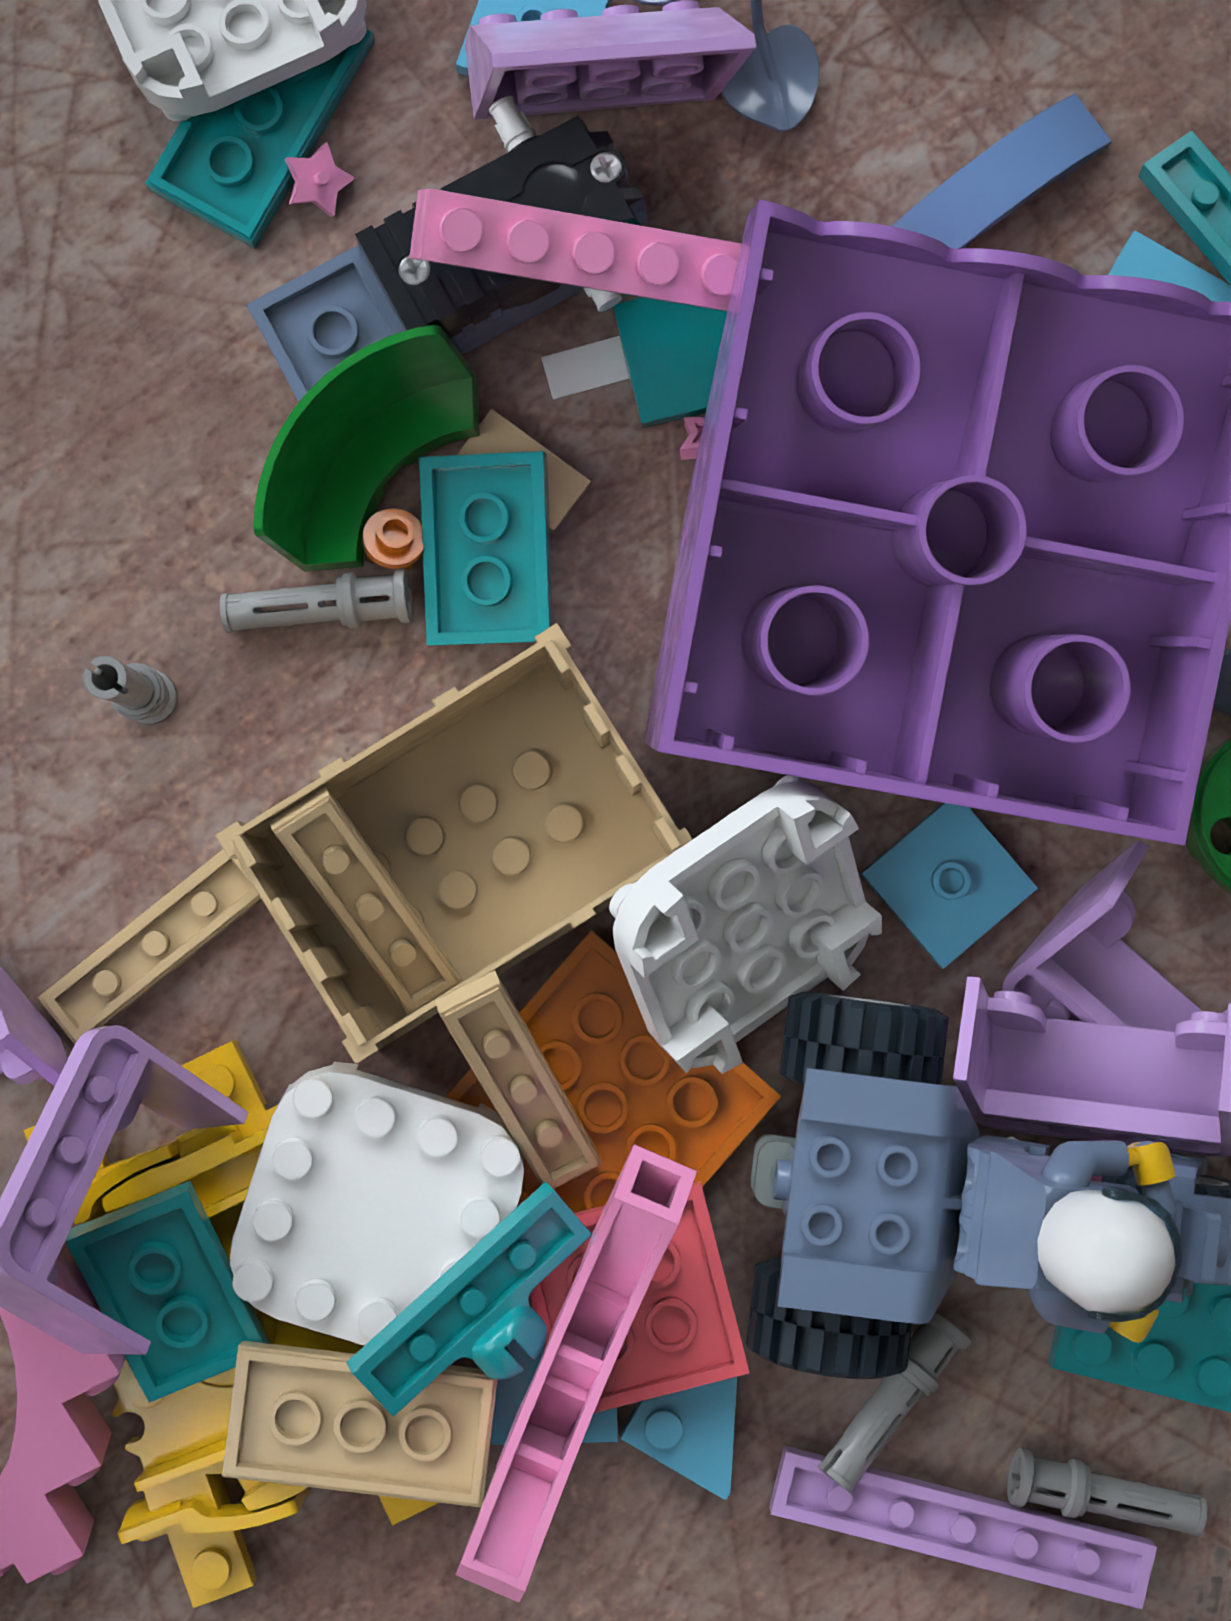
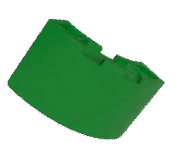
M430 325L393 334L347 357L327 372L303 396L278 432L266 458L258 483L254 506L253 530L256 537L302 571L363 567V530L366 522L374 515L377 506L386 492L383 490V487L404 464L409 467L419 457H423L434 449L461 439L480 436L478 376L442 327Z

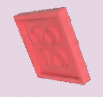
M701 1180L693 1182L679 1225L643 1297L594 1413L750 1373ZM605 1205L574 1214L592 1234ZM591 1236L533 1288L530 1293L533 1309L547 1326L545 1346L556 1318L574 1283Z

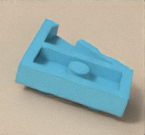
M737 1377L638 1402L620 1432V1439L720 1498L727 1500L731 1493Z

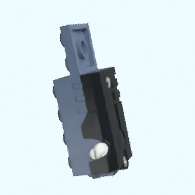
M512 96L499 99L489 108L490 114L493 115L497 123L494 126L504 142V148L508 150V153L440 189L640 226L648 220L644 209V196L639 187H630L627 184V169L624 158L618 150L614 149V142L608 131L590 132L582 117L577 115L544 134L536 136L535 129L531 127L523 111L519 112ZM416 202L412 203V209L404 213L399 210L384 218V224L373 228L371 225L356 233L357 246L246 305L299 402L327 372L341 361L362 348L393 334L413 328L437 325L442 327L461 355L583 290H585L588 298H593L599 312L606 311L622 300V296L619 293L410 259Z

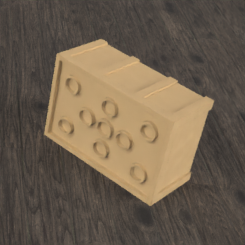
M558 623L536 635L535 645L464 689L458 691L454 686L432 700L435 707L348 761L340 757L318 771L321 776L320 778L248 823L236 821L215 834L228 858L237 859L345 1033L347 1038L341 1042L355 1064L436 1015L438 1010L435 1000L494 970L500 975L609 907L613 895L621 887L637 882L653 866L693 840L685 827L681 830L677 828L574 663L571 644ZM325 785L457 970L462 981L410 1015L405 1012L272 831L269 820Z

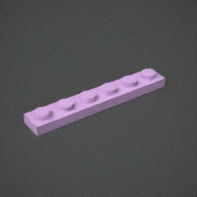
M784 1445L769 1505L771 1515L1143 1609L1157 1550L1156 1544L1149 1538L1024 1506H1012L1010 1503L871 1467H868L863 1474L864 1476L850 1494L818 1468V1465L826 1456Z

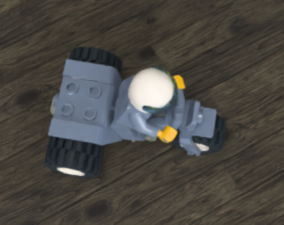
M800 992L788 997L779 1074L795 1084L804 1086L796 1137L773 1134L764 1135L757 1140L754 1147L750 1177L751 1188L762 1205L781 1208L786 1216L782 1257L771 1258L755 1265L746 1345L754 1353L774 1364L822 1376L848 1379H879L900 1374L906 1370L908 1365L912 1324H926L931 1321L958 1272L975 1279V1283L978 1285L1028 1289V1294L1039 1316L1054 1325L1103 1334L1110 1327L1125 1338L1140 1343L1147 1337L1160 1313L1157 1308L1165 1300L1183 1303L1187 1295H1193L1194 1282L1231 1286V1180L1206 1175L1207 1157L1197 1155L1192 1157L1185 1156L1184 1153L1169 1152L1167 1145L1163 1142L1142 1141L1126 1146L1123 1141L1119 1140L1068 1141L1060 1144L1049 1156L1050 1145L1020 1141L1013 1136L1001 1138L984 1135L979 1138L980 1131L958 1087L941 1085L949 1017L934 1008L845 995ZM1092 1176H1102V1182L1091 1181L1090 1179Z

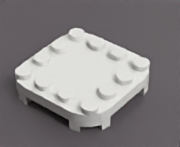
M98 0L122 54V60L136 85L149 103L160 108L164 115L172 121H184L191 116L217 111L322 64L349 46L360 42L366 33L364 19L367 8L366 0Z
M786 775L777 782L775 787L762 792L653 866L637 882L621 887L610 901L609 910L615 918L613 926L615 950L647 1030L686 1073L691 1068L714 1065L723 1074L742 1064L736 1042L787 1007L789 996L800 992H808L827 977L844 991L861 975L852 967V964L865 947L869 934H882V915L865 901L849 836L859 829L858 825L847 810L821 789L809 784L802 777Z
M333 1062L330 1066L308 1071L293 1084H289L272 1116L232 1239L230 1266L234 1276L233 1289L242 1300L249 1302L254 1308L275 1319L365 1346L517 1208L522 1190L524 1157L498 1112L482 1103L479 1104V1107H474L357 1070L358 1064Z

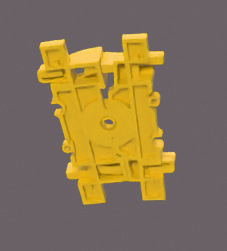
M237 1039L181 1066L249 1112L244 1124L192 1129L178 1136L176 1140L109 1164L105 1153L74 1220V1225L87 1223L190 1180L230 1260L232 1239L272 1116L278 1106L266 1109L265 1104L267 1102ZM35 1126L23 1130L27 1142ZM161 1162V1163H159V1164H157V1165H155V1166H153V1167H151V1168H149V1169L143 1171L142 1173H140V1174L134 1176L133 1178L129 1179L128 1181H126L125 1183H123V1184L120 1185L119 1187L117 1186V1185L120 1184L123 1180H125V1179L128 1178L129 1176L133 1175L134 1173H136V1172H138V1171H140V1170H142V1169H144V1168H147V1167H149V1166H151V1165H153V1164H155V1163ZM254 1308L270 1340L269 1344L356 1354L364 1347V1345L275 1319ZM125 1358L120 1376L113 1383L119 1399L112 1414L114 1417H118L123 1413L133 1412L138 1414L144 1421V1434L131 1438L125 1445V1450L140 1457L144 1471L134 1481L137 1492H144L145 1498L133 1502L126 1511L118 1531L121 1544L136 1539L142 1542L149 1541L167 1534L193 1608L252 1587L257 1579V1575L240 1530L267 1524L297 1513L309 1493V1488L238 1479L246 1493L241 1499L242 1503L231 1504L220 1474L223 1472L235 1368L149 1403ZM379 1496L392 1526L438 1504V1502Z

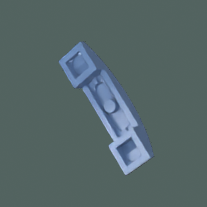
M1074 93L1031 118L989 147L928 194L895 222L892 227L927 235L943 242L950 248L964 249L1057 179L1062 181L1107 148L1112 141Z

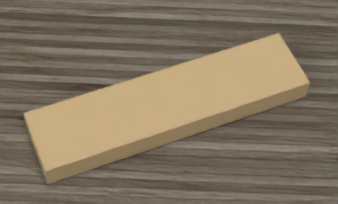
M326 785L269 820L274 834L408 1015L462 982L457 970Z
M222 849L37 998L71 1041L76 1044L80 1036L88 1030L105 1027L261 902L262 899L239 861L234 858H228Z
M495 970L435 1000L440 1017L541 1185L547 1182L554 1189L603 1164L590 1136Z

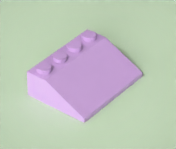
M694 0L672 2L663 6V11L639 13V8L635 5H617L604 9L602 16L578 17L577 11L572 9H558L542 14L540 16L541 20L516 22V17L512 14L488 15L479 19V25H470L465 41L474 120L494 118L490 114L489 108L496 101L507 96L513 97L519 112L523 111L525 115L715 100L756 49L755 34L720 7L700 8L699 2Z

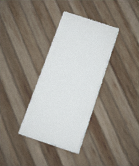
M619 336L541 357L553 399L630 379Z

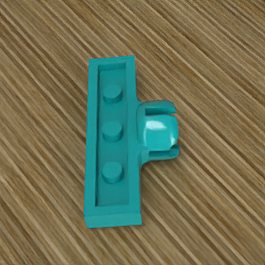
M1191 130L1145 162L1138 177L1231 285V175Z
M544 1182L346 1362L349 1369L393 1417L448 1366L462 1357L472 1359L486 1376L491 1379H509L520 1374L524 1369L508 1352L507 1345L515 1339L535 1361L544 1348L547 1338V1326L530 1306L528 1297L533 1288L592 1235L591 1232L547 1182Z

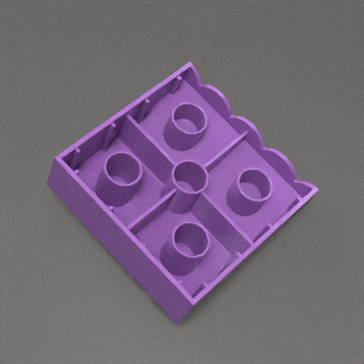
M759 199L746 220L689 490L643 743L658 752L1185 846L1231 621V302L1211 301L1208 297L1195 290L1163 281L1117 275H1083L1072 267L1060 262L1025 253L983 248L954 249L927 235L887 225L854 221H817L796 209Z

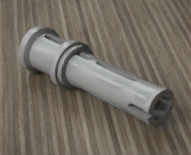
M406 567L395 569L393 575L357 578L353 572L343 573L342 577L336 579L335 584L279 588L239 594L223 593L220 596V616L226 633L234 632L235 630L288 627L340 621L342 626H348L350 629L360 628L363 621L398 618L402 624H407L413 621V595ZM388 595L390 597L387 600H366V597ZM336 600L337 605H325L324 601ZM298 603L308 604L307 608L261 611V607Z
M100 656L90 662L97 667L95 671L85 668L83 682L88 692L99 699L110 701L111 706L118 714L142 724L155 725L170 717L177 706L178 692L174 682L167 675L145 664L131 663L124 665L111 656Z
M935 1312L929 1323L920 1324L910 1340L906 1370L900 1374L885 1377L877 1390L867 1400L834 1448L830 1450L825 1459L818 1465V1468L851 1494L864 1476L865 1471L874 1459L878 1457L923 1395L928 1398L930 1394L934 1395L940 1387L937 1382L938 1377L958 1350L966 1351L971 1345L970 1339L937 1312Z
M1023 1447L1016 1449L1010 1463L1007 1496L1012 1506L1023 1507L1026 1502L1053 1507L1060 1509L1064 1517L1072 1519L1077 1516H1083L1087 1511L1134 1523L1189 1533L1195 1537L1203 1533L1206 1525L1207 1501L1203 1498L1202 1494H1190L1148 1485L1143 1482H1134L1093 1473L1090 1467L1082 1460L1071 1458L1067 1463L1043 1459L1034 1457L1030 1449Z

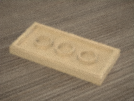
M244 1340L238 1345L222 1477L482 1507L498 1379L489 1378L478 1368L450 1365L393 1417L352 1374L346 1362L355 1355L353 1353Z

